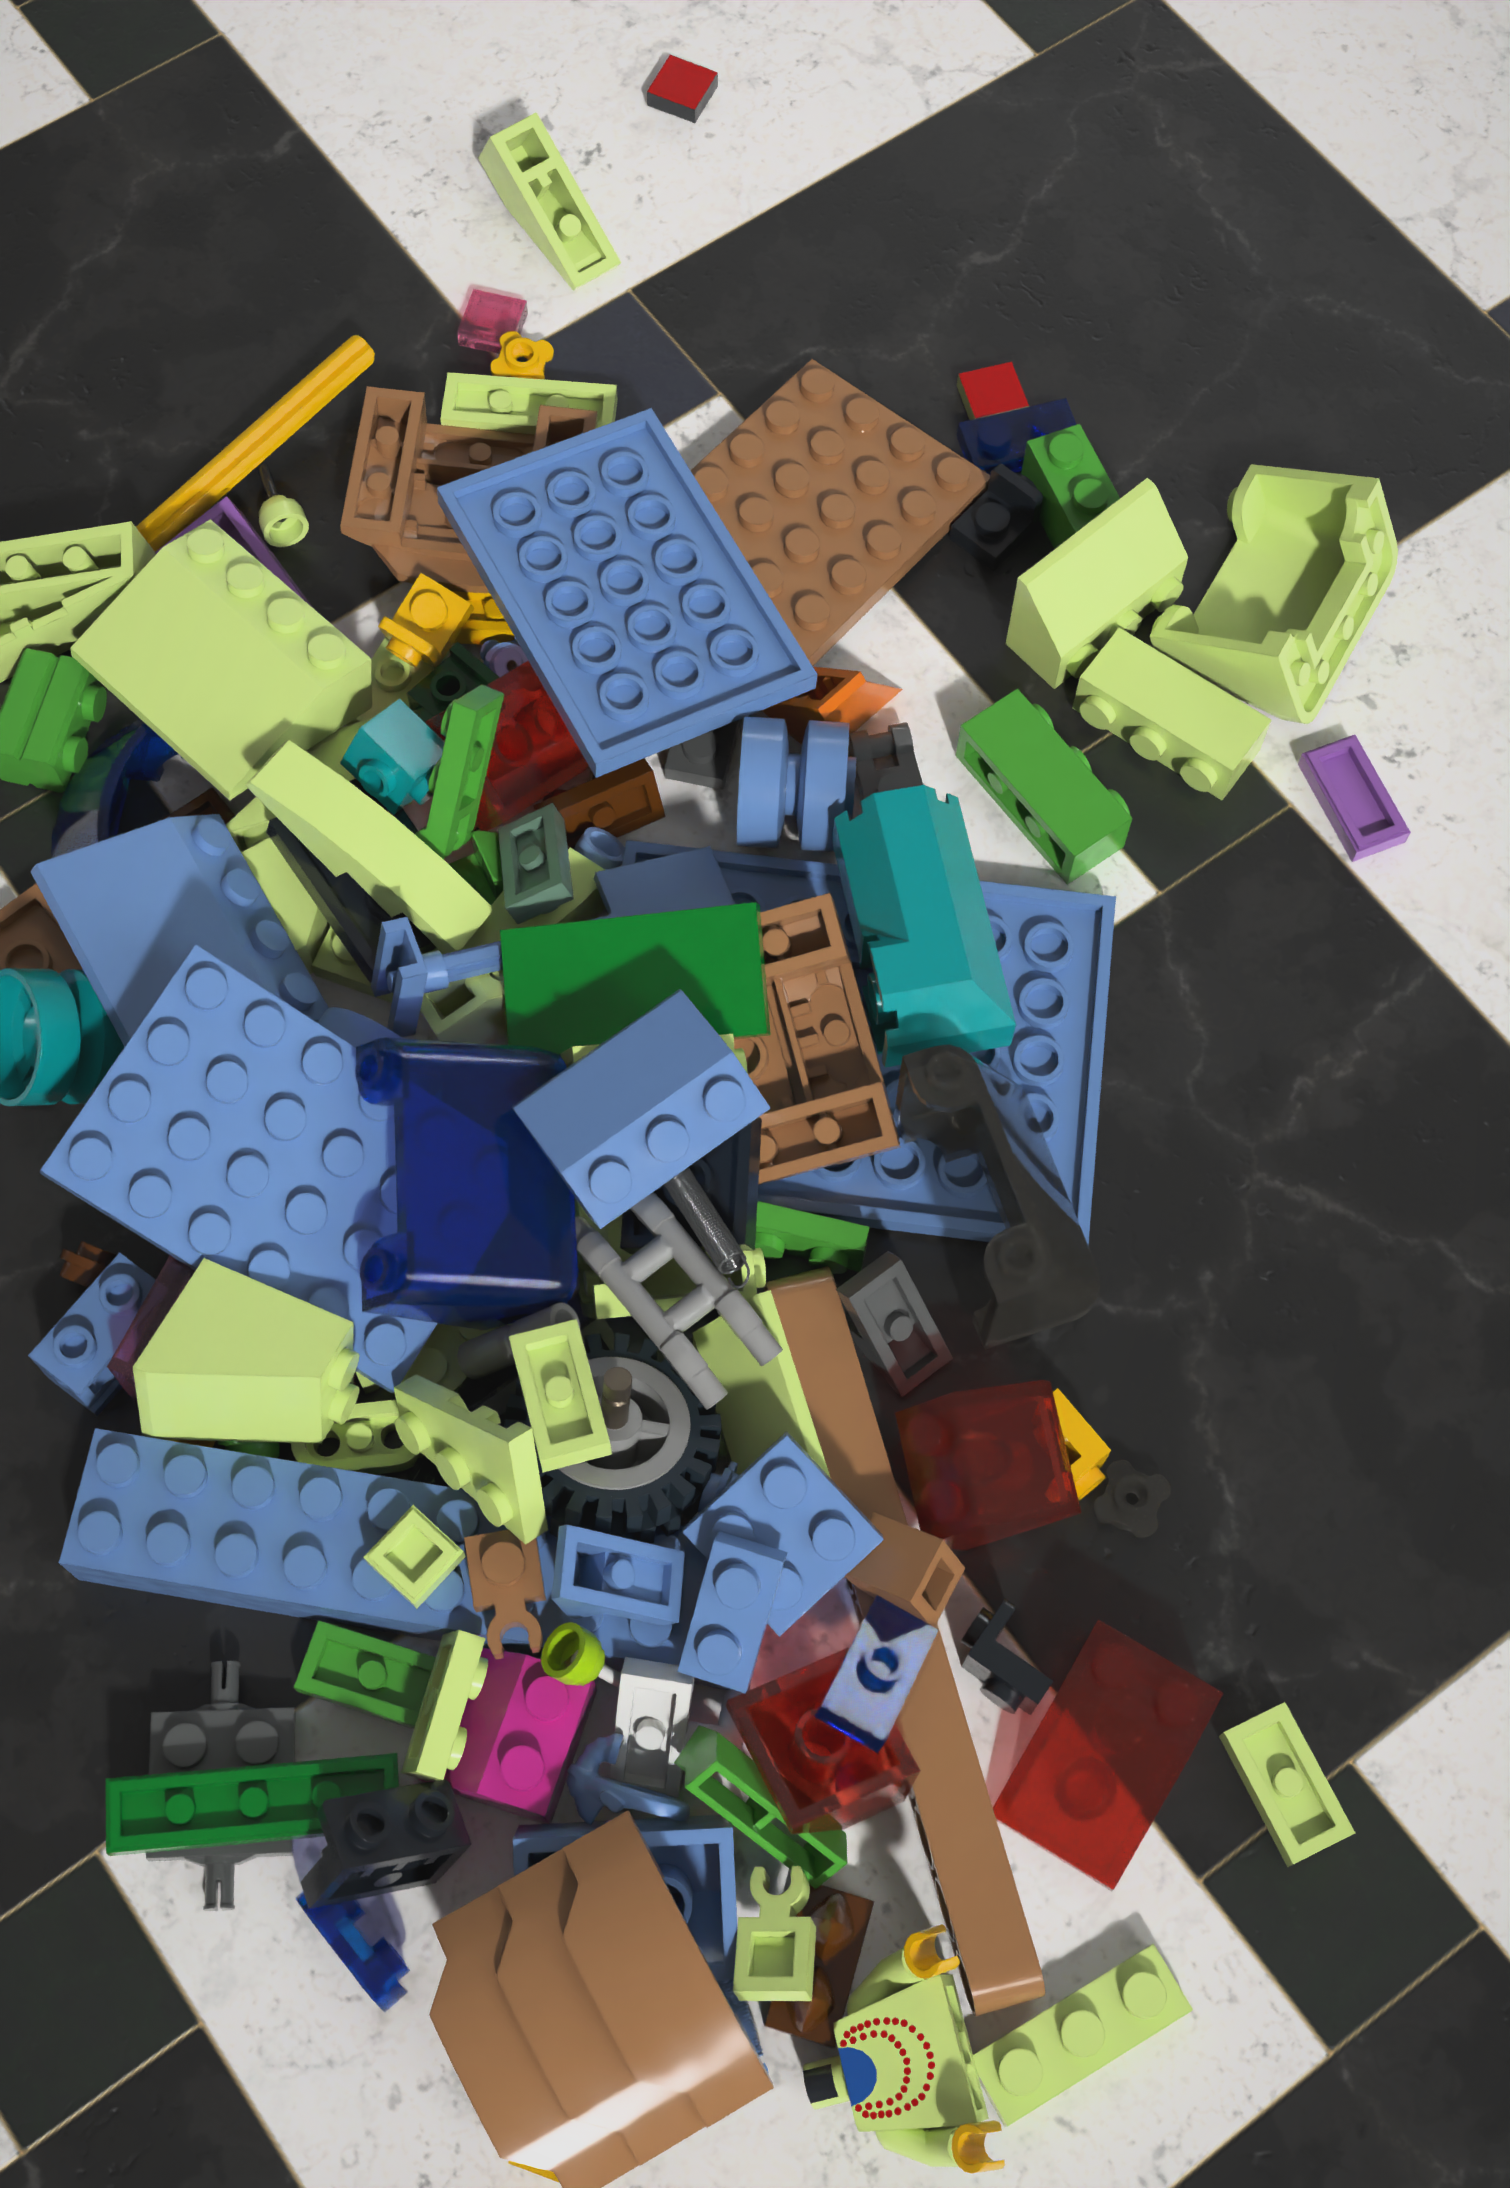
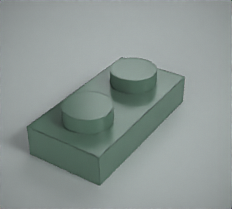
M553 803L498 828L505 909L517 924H521L540 914L550 913L560 905L574 899L565 820Z

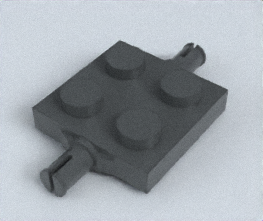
M222 1661L212 1662L210 1664V1704L192 1711L151 1712L149 1775L295 1762L296 1711L294 1707L256 1709L239 1703L241 1663L227 1661L226 1688L224 1689V1664ZM294 1839L146 1853V1859L148 1861L186 1860L206 1867L205 1905L203 1910L218 1911V1883L221 1881L220 1908L222 1911L235 1909V1865H241L256 1857L293 1856Z

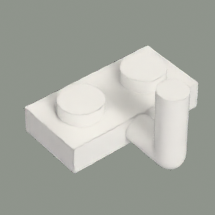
M625 1657L620 1677L614 1733L622 1734L624 1737L615 1765L611 1764L609 1778L678 1798L683 1770L674 1762L697 1727L701 1725L717 1731L741 1750L750 1708V1697L747 1693L731 1689L723 1696L718 1726L689 1721L695 1677L677 1672L679 1665Z

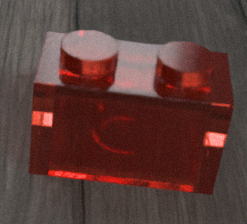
M1038 1380L951 1392L895 1413L919 1528L923 1532L943 1539L950 1549L966 1551L1081 1514L1050 1381Z
M853 1646L751 1689L746 1694L742 1693L728 1699L725 1706L791 1834L844 1830L905 1801L920 1773L916 1761Z

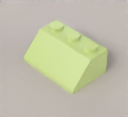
M1146 478L1017 579L1006 645L1053 689L1057 688L1071 676L1080 678L1119 627L1134 635L1140 627L1142 619L1155 609L1159 612L1165 611L1178 599L1184 589L1181 581L1188 556L1160 493L1150 479Z
M771 1290L756 1294L746 1300L783 1349L765 1365L760 1366L721 1316L693 1332V1346L728 1391V1394L716 1404L715 1414H720L721 1416L719 1439L721 1441L718 1458L725 1456L728 1467L731 1461L738 1463L736 1473L740 1475L787 1431L830 1477Z

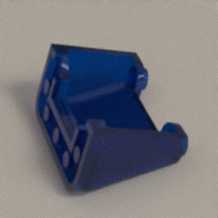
M390 1037L378 1038L356 1047L355 1077L361 1096L365 1101L373 1105H394L397 1233L384 1236L374 1242L361 1262L362 1312L478 1330H489L514 1323L518 1319L554 1304H567L572 1298L578 1277L574 1195L512 1108L513 1105L567 1068L560 1055L534 1046Z

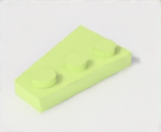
M417 1374L394 1387L399 1417L395 1420V1428L401 1441L411 1453L417 1455L421 1452L437 1466L440 1475L452 1489L459 1490L462 1488L478 1502L482 1513L490 1523L496 1527L504 1525L525 1545L548 1530L532 1427L518 1421L506 1429L498 1425L501 1421L497 1411L483 1405L470 1412L458 1393Z

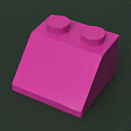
M483 1648L481 1657L488 1659L486 1677L475 1700L467 1699L460 1723L461 1727L467 1729L465 1748L455 1770L446 1769L444 1779L450 1783L454 1794L541 1824L552 1823L568 1777L567 1770L573 1763L597 1694L595 1681L593 1680L584 1686L566 1685L544 1672L541 1659L526 1654L504 1651V1658L496 1660L490 1649ZM417 1778V1780L422 1783L430 1782Z

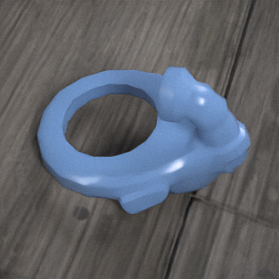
M614 1733L608 1737H598L594 1742L586 1745L585 1751L567 1770L568 1777L566 1783L569 1793L574 1797L579 1816L589 1826H591L604 1806L616 1814L623 1808L679 1821H687L689 1818L690 1806L684 1800L648 1788L600 1776L599 1767L602 1762L616 1764L624 1737L622 1734Z

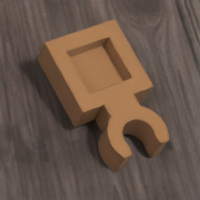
M510 1530L464 1537L474 1609L476 1613L494 1609L496 1612V1616L490 1622L487 1630V1643L496 1660L504 1658L502 1639L504 1634L514 1627L523 1628L528 1632V1641L532 1653L541 1652L543 1633L539 1622L527 1611L526 1607L528 1603L546 1600L537 1538L525 1545Z

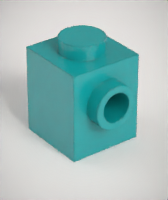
M399 698L359 728L340 764L361 783L367 793L378 799L394 815L412 800L422 805L434 795V793L429 791V779L434 766L442 757L445 742Z

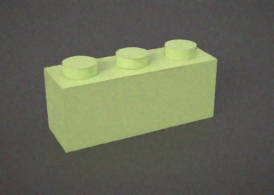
M1120 627L1080 676L1072 707L1093 727L1102 730L1107 729L1128 742L1140 756L1152 761L1157 760L1180 774L1183 780L1192 788L1201 792H1209L1220 800L1225 798L1260 751L1271 723L1270 718Z

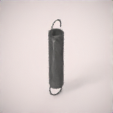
M686 1168L664 1185L720 1273H733L745 1264L747 1278L743 1284L735 1285L731 1278H728L733 1288H742L747 1284L750 1276L746 1255L730 1233V1230H728L706 1193H704L703 1188H701L692 1171Z

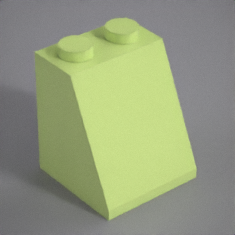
M203 1258L133 1366L142 1434L147 1437L163 1440L322 1443L334 1422L341 1425L346 1422L359 1395V1387L353 1385V1375L360 1357L359 1353L353 1351L354 1322Z

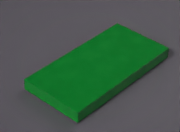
M756 902L500 930L510 1060L522 1061L560 1057L562 1052L573 1046L602 1044L679 989L684 992L718 1035L733 1034L734 1039L771 1035L760 905Z

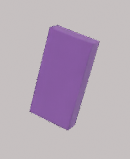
M1355 734L1301 754L1298 766L1351 862L1407 841L1411 832Z

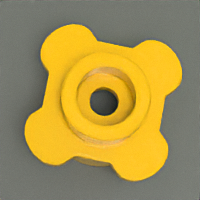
M515 331L504 333L500 337V347L502 349L499 357L494 359L490 365L492 375L545 380V364L551 361L554 356L552 345L546 340L534 342L528 338H522ZM519 357H524L527 359V361L519 362L517 361V359Z

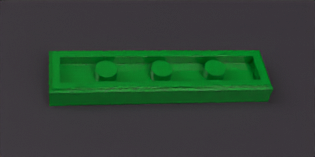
M397 1753L107 1778L106 1854L108 1856L324 1837L317 1810L323 1802L328 1799L399 1787Z

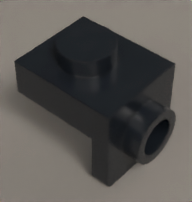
M1005 1599L995 1614L983 1607L960 1642L971 1649L964 1660L962 1668L984 1682L980 1691L998 1707L1012 1714H1015L1017 1709L1021 1708L1031 1715L1053 1683V1680L996 1641L1017 1606Z

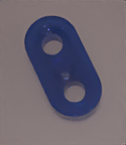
M303 1891L295 1897L308 1918L383 2012L386 2013L408 1993L401 1979L411 1971L384 1936L373 1944L356 1923L366 1914L357 1899L309 1909Z

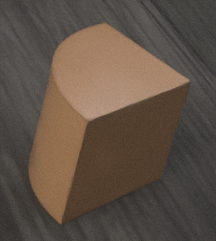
M873 1512L869 1520L883 1534L884 1540L844 1577L864 1593L888 1608L934 1629L965 1570L964 1565L943 1539Z

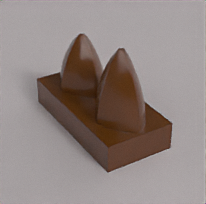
M645 758L597 778L593 774L592 780L570 790L550 789L542 802L533 805L534 811L551 803L554 804L565 820L568 849L570 847L574 849L581 835L589 827L603 829L618 838L666 817L653 769Z
M809 1884L810 1895L808 1902L796 1917H811L816 1926L812 2001H771L764 2027L834 2049L836 2039L833 2023L844 2016L874 1901L824 1885H820L815 1889Z

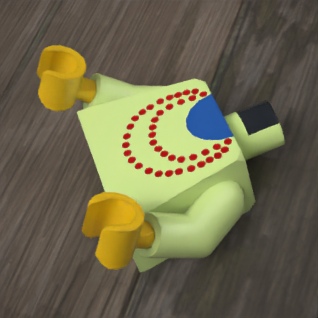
M941 1924L911 1934L907 1938L904 1947L882 1959L849 1996L847 2004L848 2016L833 2023L839 2055L804 2064L803 2077L810 2104L815 2110L850 2101L858 2131H875L877 2139L886 2150L931 2167H959L964 2172L971 2174L999 2170L1004 2168L1005 2160H992L986 2153L984 2142L987 2133L1002 2131V2127L998 2121H984L989 2119L954 1977L953 1974H942L956 1969L960 1964L958 1956L942 1960L935 1950L936 1936L947 1931L945 1926Z

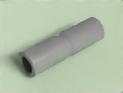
M557 1303L518 1319L512 1325H504L462 1343L458 1349L457 1358L462 1372L473 1380L482 1379L514 1366L515 1361L509 1336L577 1319L580 1328L578 1316L568 1304Z

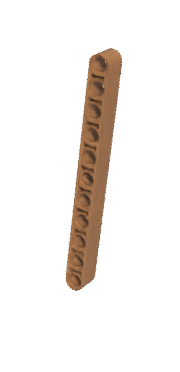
M826 1266L766 1282L764 1291L771 1290L831 1479L868 1519L875 1512L908 1525L830 1268ZM846 1578L953 1953L960 1960L958 1970L973 2015L976 2017L1044 1997L1046 1993L1039 1960L938 1623L932 1629L909 1619L873 1599Z

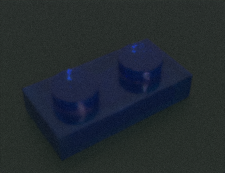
M1064 398L958 423L957 439L965 459L987 474L991 475V471L1000 463L1015 473L1022 471L1027 441L1077 424L1068 401Z

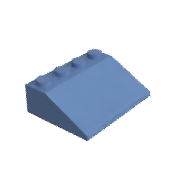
M220 814L169 817L37 863L30 871L124 1047L195 944L317 1023L329 1008Z

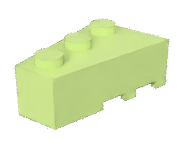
M132 521L0 542V683L14 676L23 650H26V648L53 653L55 656L71 650V646L156 555Z

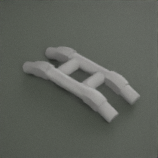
M654 1192L630 1209L655 1238L624 1262L586 1219L581 1216L569 1219L563 1228V1234L631 1314L706 1410L722 1400L728 1394V1391L708 1367V1364L683 1334L715 1308L760 1366L771 1361L783 1350L738 1290L730 1285L725 1276L719 1272L715 1264ZM674 1258L697 1287L664 1312L641 1283Z

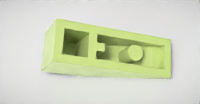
M537 112L489 137L478 157L482 167L507 210L573 291L621 264L620 259Z

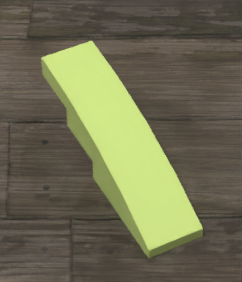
M292 741L284 742L245 784L335 877L347 872L391 917L403 912L443 954L461 950L494 910L445 860L397 818L343 776Z

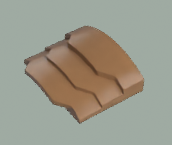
M367 386L340 524L341 533L373 547L399 581L414 584L419 574L422 573L451 591L490 593L438 503L437 487L596 429L597 411L540 405L535 435L427 423L424 392Z
M827 893L760 912L771 1035L734 1039V1048H742L744 1050L747 1074L771 1108L759 1116L762 1119L759 1184L901 1148L863 1001L831 894Z
M629 1810L432 1924L447 1961L429 2016L448 2057L499 2157L552 2171L562 2188H602L635 2167L643 2165L704 2127H710L774 2088L773 2082L737 2014H734L663 1880L664 1875Z

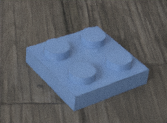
M787 1431L683 1527L682 1531L708 1560L714 1539L719 1531L788 1552L767 1623L779 1637L884 1540L883 1534Z

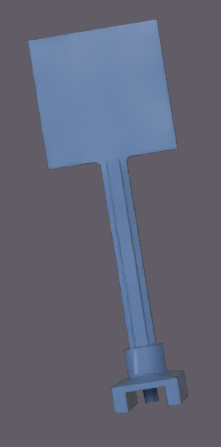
M708 846L595 872L594 881L608 916L591 920L733 905L735 902L713 851ZM408 917L382 922L371 988L375 997L393 993L387 1028L401 1038L415 1035L425 993L446 989L450 982L503 970L501 941L441 954L438 950L421 954Z

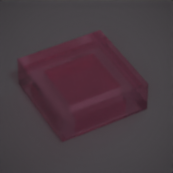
M473 289L457 331L459 345L500 354L502 349L500 347V337L504 333L515 331L521 334L528 315L527 301Z

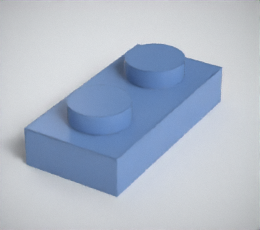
M722 1531L717 1533L677 1672L746 1694L751 1683L788 1552Z

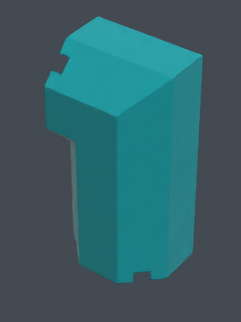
M919 785L873 793L860 801L863 813L854 819L849 820L847 810L835 817L832 843L858 950L860 969L873 967V973L867 975V985L862 986L873 1042L877 1054H882L884 1067L1010 1046L1016 1022L958 797L947 793L945 802L938 800L934 788Z

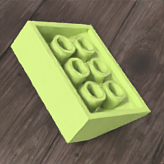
M211 519L162 547L70 648L71 655L229 800L248 789L245 784L284 742L290 740L307 751L372 708L371 658Z

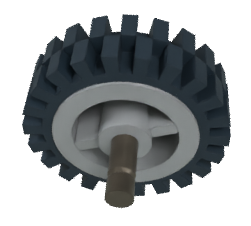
M600 1333L585 1335L584 1347L608 1432L612 1455L542 1472L535 1444L546 1516L549 1515L551 1517L550 1534L558 1537L559 1526L572 1525L623 1538L628 1533H635L637 1541L652 1544L654 1543L657 1526H660L668 1537L680 1529L682 1514L691 1520L698 1512L703 1490L710 1480L711 1473L713 1474L716 1471L721 1441L719 1440L721 1416L720 1414H715L716 1404L708 1410L705 1409L666 1358L662 1362L657 1360L658 1347L650 1339H644L641 1350L637 1354L628 1352L630 1334L615 1333L614 1350L602 1349ZM519 1379L516 1381V1395L510 1393L506 1406L504 1424L506 1429L518 1421L531 1427Z

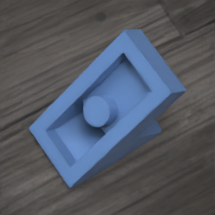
M572 1525L559 1526L552 1600L568 1617L574 1619L604 1613L661 1626L679 1623L685 1552Z

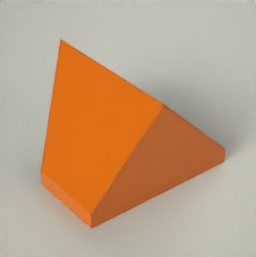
M813 667L818 674L815 689L761 711L769 718L785 719L788 734L802 745L809 720L849 722V733L855 732L903 689L868 682L861 671Z

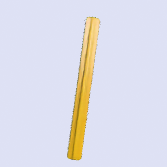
M352 335L141 521L136 528L152 549L156 552L201 517L374 362L375 356L370 345L359 335Z

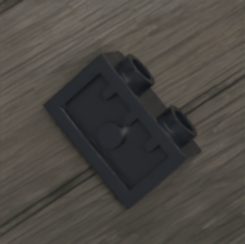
M444 1779L325 1800L318 1808L317 1814L327 1846L322 1850V1857L302 1879L301 1886L309 1909L437 1883L472 1844L450 1783Z

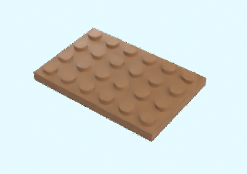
M813 359L690 470L812 666L951 530V525L988 490L990 481L989 474Z

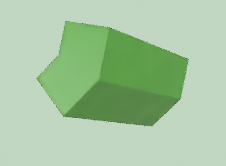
M701 1725L697 1727L674 1764L685 1771V1788L790 1870L792 1866H801L809 1884L815 1889L848 1863L846 1833L717 1731ZM717 1771L748 1795L749 1798L746 1803L713 1778L712 1775ZM777 1818L807 1841L804 1847L772 1824L771 1821Z

